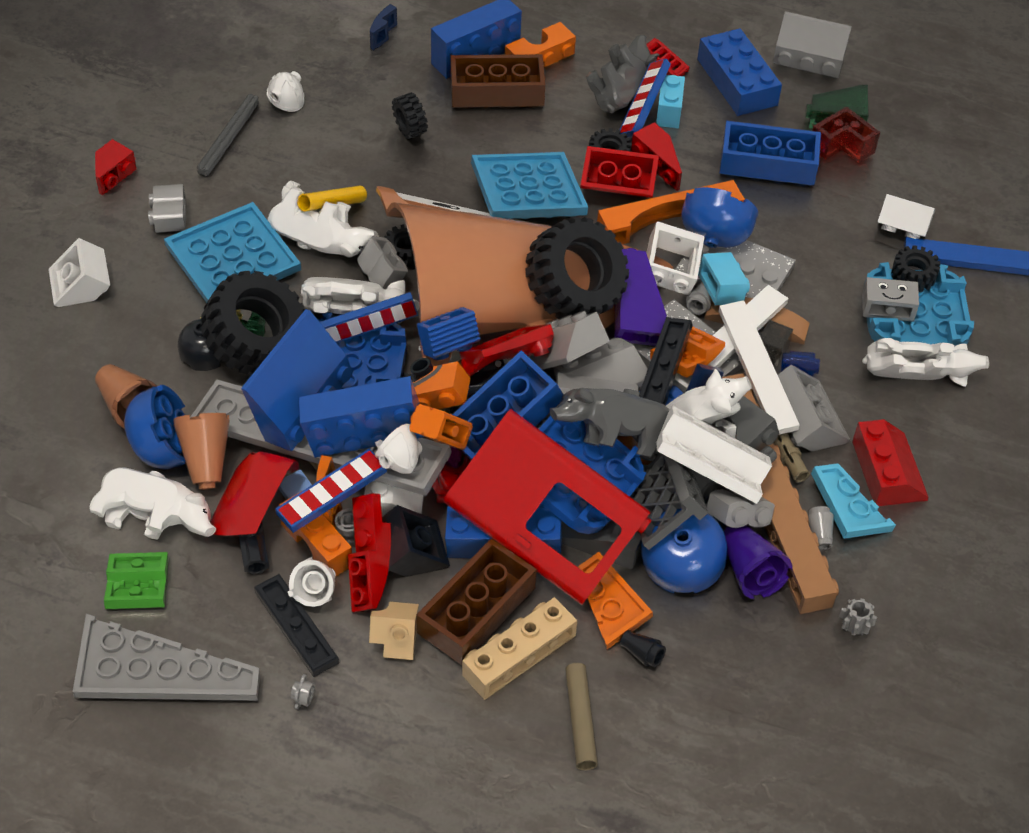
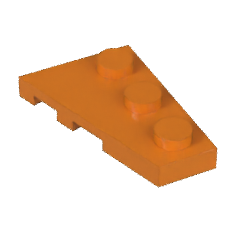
M600 552L596 553L579 565L578 568L585 573H591L603 558V555ZM612 565L587 598L607 650L618 643L627 630L633 632L653 617V611Z

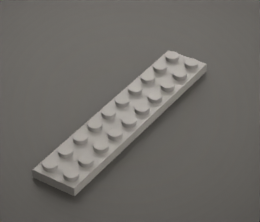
M216 380L191 415V417L199 416V413H226L229 415L230 420L228 437L319 464L321 457H314L306 436L296 445L292 452L265 442L241 390L242 386ZM418 438L417 440L422 445V453L418 455V462L412 473L401 474L391 468H387V472L374 481L427 496L452 453L451 448L443 443ZM377 446L370 447L372 452L375 454L378 450ZM369 448L332 454L330 457L333 458L335 469H338Z

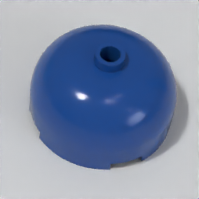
M701 187L695 188L694 193L686 194L681 217L686 231L704 236V245L711 248H731L742 244L750 237L755 227L758 209L747 199L742 202L731 197L732 192L717 188Z
M166 385L152 387L136 395L129 403L124 418L125 433L134 453L145 464L163 470L173 469L186 464L174 427V418L185 415L182 411L185 405L180 397Z
M681 508V509H677L676 512H675V514H674V516H675L677 513H679V512L682 510V508ZM666 510L662 512L660 518H663ZM707 514L701 520L692 515L650 550L641 541L643 565L650 579L668 592H701L713 585L725 569L727 541L724 531L710 514ZM658 526L654 527L652 534L657 530Z

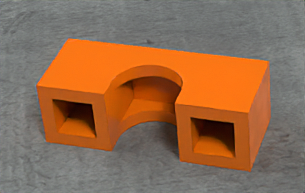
M561 22L542 29L541 44L529 43L523 37L505 45V55L542 54L543 65L546 67L575 54L576 36Z
M323 514L294 533L280 519L281 525L296 542L304 539L311 550L313 560L326 564L335 571L336 576L349 569L348 554H352V547Z

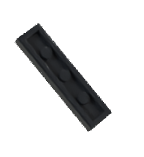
M666 317L640 390V397L666 406L693 327L691 320Z
M280 574L254 587L255 594L313 677L339 664L338 656L300 602L288 595L289 587Z

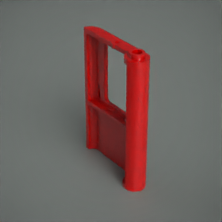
M512 409L505 414L443 499L445 504L493 540L536 568L540 575L580 605L585 602L637 531L642 534L652 521L648 518L649 510ZM558 482L563 483L621 527L620 535L591 573L582 571L531 533L526 527L528 520Z

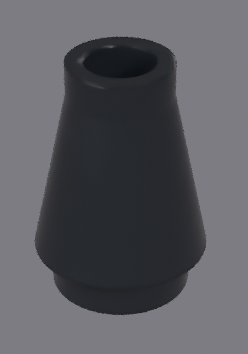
M630 630L623 634L620 645L632 653L646 667H657L666 653V647L662 645L660 640L640 635Z

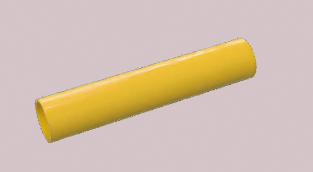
M353 186L305 193L298 197L297 204L300 210L305 212L322 209L326 201L333 204L343 202L347 205L362 203L367 198V191L363 186Z

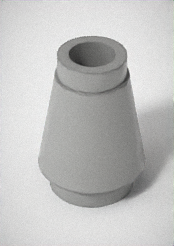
M702 281L686 298L688 310L696 315L708 311L712 300Z
M826 506L809 509V527L817 535L819 550L832 548L834 514Z

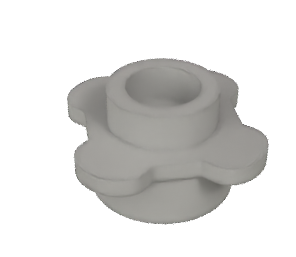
M306 674L302 675L300 682L295 681L291 690V699H294L295 709L299 710L301 705L309 706L314 695L315 683L307 681Z

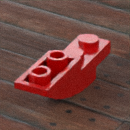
M376 493L352 498L356 553L348 554L352 612L376 609L387 580L391 550V523L382 522L381 496Z

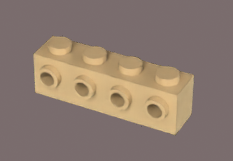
M555 597L547 603L542 602L534 608L531 614L525 618L521 617L515 620L509 629L501 634L493 635L483 647L478 650H471L462 660V676L486 700L576 636L577 620Z

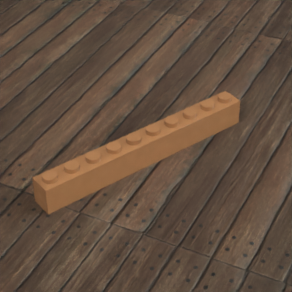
M744 373L725 376L722 378L736 379L743 378L745 376ZM750 389L744 396L760 407L753 397V389ZM773 443L769 446L777 453V459L771 463L772 467L761 483L762 497L773 503L775 507L771 524L764 528L771 544L784 552L791 560L793 567L792 570L790 568L787 575L789 579L787 584L799 613L804 614L833 608L836 596L839 594L837 581L830 576L827 558L825 555H821L818 548L817 535L809 527L808 514L805 510H802L799 504L798 491L790 483L789 470L781 462L778 445Z

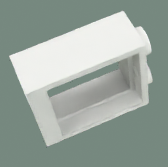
M658 221L656 222L649 238L647 256L657 286L685 295L691 293L698 278L704 236ZM656 248L689 257L687 273L655 264Z

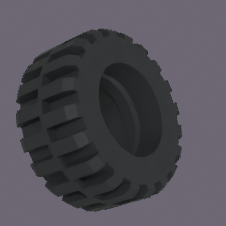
M571 217L543 231L532 242L530 246L531 252L526 257V263L529 264V267L525 268L526 277L530 278V283H528L530 291L533 290L535 292V299L538 304L542 303L545 306L544 310L550 315L556 313L555 317L558 319L569 315L573 316L582 311H585L586 314L597 312L600 315L613 308V305L622 299V293L627 288L625 280L629 278V269H626L628 259L627 255H623L622 249L624 248L621 242L615 240L616 235L611 230H605V225L600 222L593 223L594 220L591 218ZM566 249L578 254L587 265L590 274L588 290L580 288L570 279L564 262Z
M250 271L232 274L217 286L204 306V311L201 314V323L203 324L201 331L203 337H207L206 345L209 350H214V356L219 361L222 359L227 363L225 366L230 369H239V373L247 375L249 372H252L253 374L305 310L303 303L298 301L299 296L295 291L292 292L289 289V285L284 281L281 283L276 280V276L271 274L265 276L264 272L254 271L252 274ZM236 310H249L260 315L270 326L273 337L258 336L247 330L238 319Z

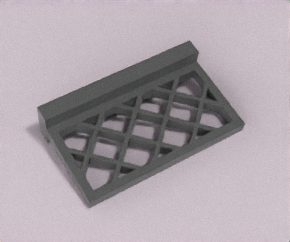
M660 454L644 468L646 475L642 481L643 483L640 489H635L630 496L647 510L653 511L650 516L652 521L644 532L640 533L643 545L648 550L692 515L701 520L708 514L693 470L663 454ZM666 479H669L666 486H663ZM653 480H656L653 487L650 488ZM675 493L672 500L668 502L671 494ZM658 495H661L658 502L655 503ZM645 496H648L645 503L642 504ZM682 508V510L674 516L676 510ZM663 510H666L663 518H660ZM658 526L657 530L652 534L654 527Z

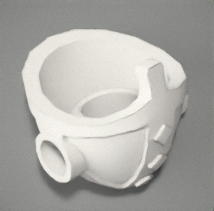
M295 71L291 73L279 72L274 75L267 88V98L275 107L284 111L295 112L300 110L304 105V92L300 83L301 76Z
M410 424L401 425L389 434L384 441L380 439L375 442L378 448L375 457L379 459L380 465L383 468H391L401 474H410L415 469L418 455L422 453V445L417 440L415 433L410 431Z
M312 557L298 563L293 569L289 580L288 595L305 606L319 607L333 600L331 596L335 588L336 573L326 564L313 560Z

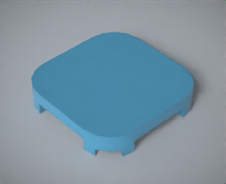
M889 262L879 263V267L867 273V277L893 280V273H891L892 269H890ZM940 264V270L934 286H931L929 290L924 288L923 292L918 291L919 307L914 322L901 321L898 318L866 317L871 339L876 342L879 339L892 338L899 342H920L930 345L943 342L953 344L954 346L968 344L974 329V321L970 320L965 295L967 282L964 276L959 278L955 273L947 270L948 265Z

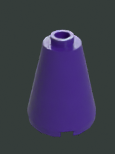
M747 525L739 528L726 527L724 534L727 541V555L743 594L750 599H755L753 595L761 594L764 598L777 592L789 579L787 573L789 568L792 570L793 567L790 558Z

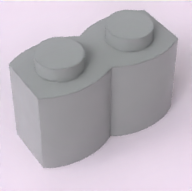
M184 185L153 186V193L149 194L150 208H153V210L148 211L150 226L154 225L156 233L186 230V195Z
M372 236L357 258L361 271L368 276L369 281L379 284L383 289H387L393 282L401 281L408 272L406 264L397 255L392 243L384 237Z
M720 489L710 493L707 510L708 514L732 528L743 527L747 524L753 527H765L771 524L775 505L763 497L756 504L735 492L732 493L729 490Z

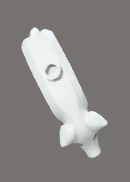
M289 181L283 187L282 202L272 208L268 217V222L277 233L297 241V246L307 250L313 248L324 253L353 257L363 251L372 236L379 237L378 233L374 230L361 226L350 227L348 212L351 206L343 202L333 204L326 201L322 209L305 212L300 210L297 200L305 192L299 188L300 184L294 181Z
M311 277L305 280L301 287L304 307L318 313L332 312L345 314L405 294L404 280L393 282L387 289H383L379 284L373 282ZM414 300L416 309L418 311L419 302L417 300Z
M883 338L871 343L867 348V355L862 360L863 364H867V370L876 376L936 380L949 375L953 382L964 387L967 385L968 375L975 371L989 368L988 356L968 351L967 344L954 346L953 344L943 342L930 345L920 342H899L892 338Z
M715 369L708 378L706 386L697 387L685 392L667 404L666 407L670 409L673 405L697 419L712 425L714 421L736 414L741 408L737 402L752 389V386L747 376L736 379L721 378L718 370Z
M124 467L110 470L103 477L101 489L93 497L89 506L90 512L103 518L105 514V523L108 527L118 530L121 529L122 522L129 513L136 518L145 520V536L156 540L159 539L165 528L177 524H183L189 531L205 537L213 535L216 531V527L210 523L211 512L205 497L200 493L192 492L177 481L165 478L164 475L157 471L145 473Z

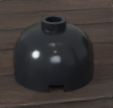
M201 319L193 320L179 334L178 351L180 359L196 371L217 369L221 366L220 362L223 360L219 361L214 356V350H209L206 345L207 337L202 335L201 327L203 324Z

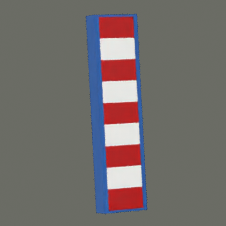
M667 59L649 63L621 125V135L626 133L627 138H632L633 133L643 128L671 63Z
M411 292L321 321L320 323L334 341L338 343L419 315Z
M369 448L275 508L276 514L294 533L385 474L387 469L380 465L379 459L375 457V454Z

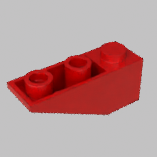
M655 122L633 133L631 151L659 155L657 174L676 191L680 190L682 171L670 135Z

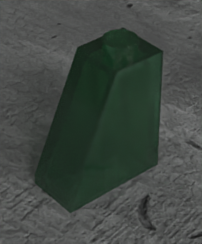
M858 85L813 95L811 104H807L805 110V118H809V128L864 133L869 116L868 85Z

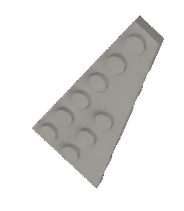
M86 614L73 695L74 698L258 701L260 670L258 667L226 657L220 659L208 655L207 651L196 649L195 651L182 647L181 643L140 630L134 632L122 628L121 624L112 621L110 623L99 621L96 619V616Z

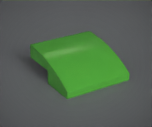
M168 552L109 554L106 570L107 586L104 596L105 609L162 608L165 606Z

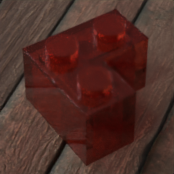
M848 107L814 125L812 130L821 132L820 156L825 160L843 150L858 163L875 153L880 136V131Z

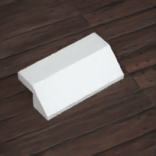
M673 405L671 406L656 442L657 451L757 504L763 495L761 483L772 467L770 457Z

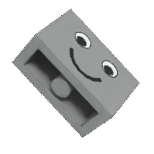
M866 278L862 293L863 317L898 318L901 321L914 322L919 307L918 282Z

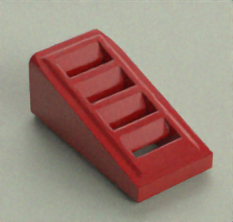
M654 38L647 43L650 54H659L656 61L667 59L671 63L666 75L683 76L689 71L690 67L661 41Z

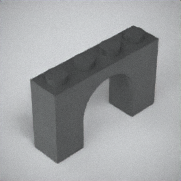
M743 396L737 402L740 404V410L736 414L723 419L735 424L737 440L760 452L765 446L773 444L777 439V436L780 434L775 418ZM693 470L706 504L710 493L720 490L724 486Z

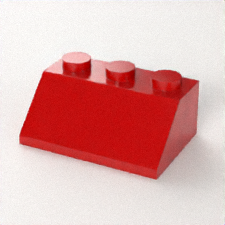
M587 146L580 188L653 198L659 155Z
M885 419L858 422L852 443L872 500L878 506L928 501V494L905 433Z

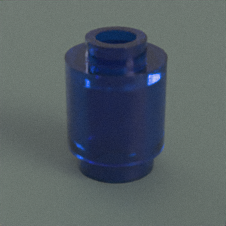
M792 350L789 353L783 352L781 372L788 366L793 365L813 377L814 374L819 373L820 359L815 358V353Z

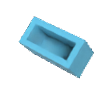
M666 75L659 94L656 120L658 126L679 129L685 77Z
M731 252L703 254L698 275L714 304L725 305L745 300L746 293L750 289V283Z

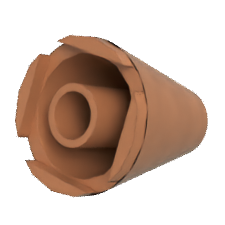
M112 364L103 366L95 377V382L113 419L123 429H125V412L131 400L139 393L152 387H157L152 381Z
M199 413V416L191 418L190 415L174 418L175 431L192 484L199 485V490L215 489L216 483L221 482L230 423L229 415L226 413Z

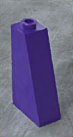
M634 248L622 249L623 255H627L628 259L626 269H629V278L625 280L627 288L622 293V299L615 304V338H622L632 344L656 346L667 314L646 251Z

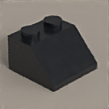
M396 505L382 517V522L391 523L389 571L408 577L447 569L450 566L437 520Z

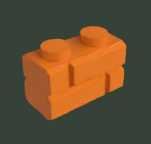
M419 404L411 416L409 428L411 432L463 450L466 448L473 426L471 422L445 411Z

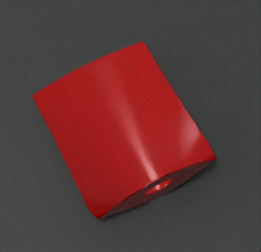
M261 451L248 454L235 469L210 520L211 525L216 527L213 535L256 534L286 473H293L299 470L298 462L290 458Z

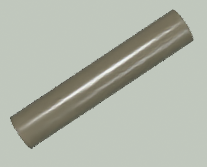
M572 663L566 666L565 671L576 768L579 770H591L597 767L598 762L586 665Z

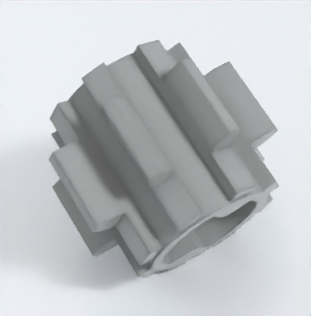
M860 598V600L849 599L846 607L841 608L839 617L843 619L842 628L845 631L848 630L854 636L856 634L867 635L871 626H875L877 616L874 615L873 611L874 605L867 603L863 598Z

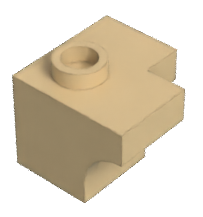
M389 602V606L386 609L371 612L369 643L384 644V658L413 660L417 634L416 614L419 612V604Z

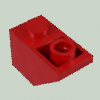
M114 139L95 152V176L99 194L102 196L137 169L134 151Z

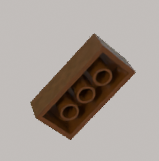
M451 55L452 107L544 106L545 75L543 55Z
M491 538L416 614L417 634L462 665L464 657L471 650H478L535 589L537 569Z

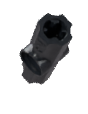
M261 522L256 534L238 535L244 571L252 575L263 573L264 570L269 568L263 522Z

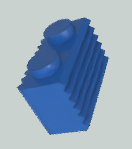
M464 307L441 314L435 318L422 321V323H417L423 354L434 360L446 359L449 357V353L455 350H469L472 348V344L481 340L475 312Z

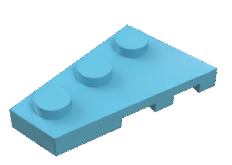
M838 463L815 466L811 475L827 507L834 514V521L844 539L892 532L896 524L890 518L885 519L878 512L879 506L873 500L868 501L859 491L860 486Z

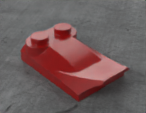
M551 324L526 326L473 346L469 350L460 351L461 366L469 376H472L491 362L511 359L521 350L527 356L533 355L538 357L549 353L548 348L552 346L554 336Z

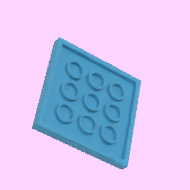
M564 152L472 155L471 165L490 216L506 219H529L559 216L576 217L587 215L588 205Z
M254 202L164 238L165 246L206 303L217 286L232 274H239L241 271H250L252 274L254 271L264 272L265 276L271 274L277 277L276 280H280L301 271L300 261L279 234L271 227V224Z

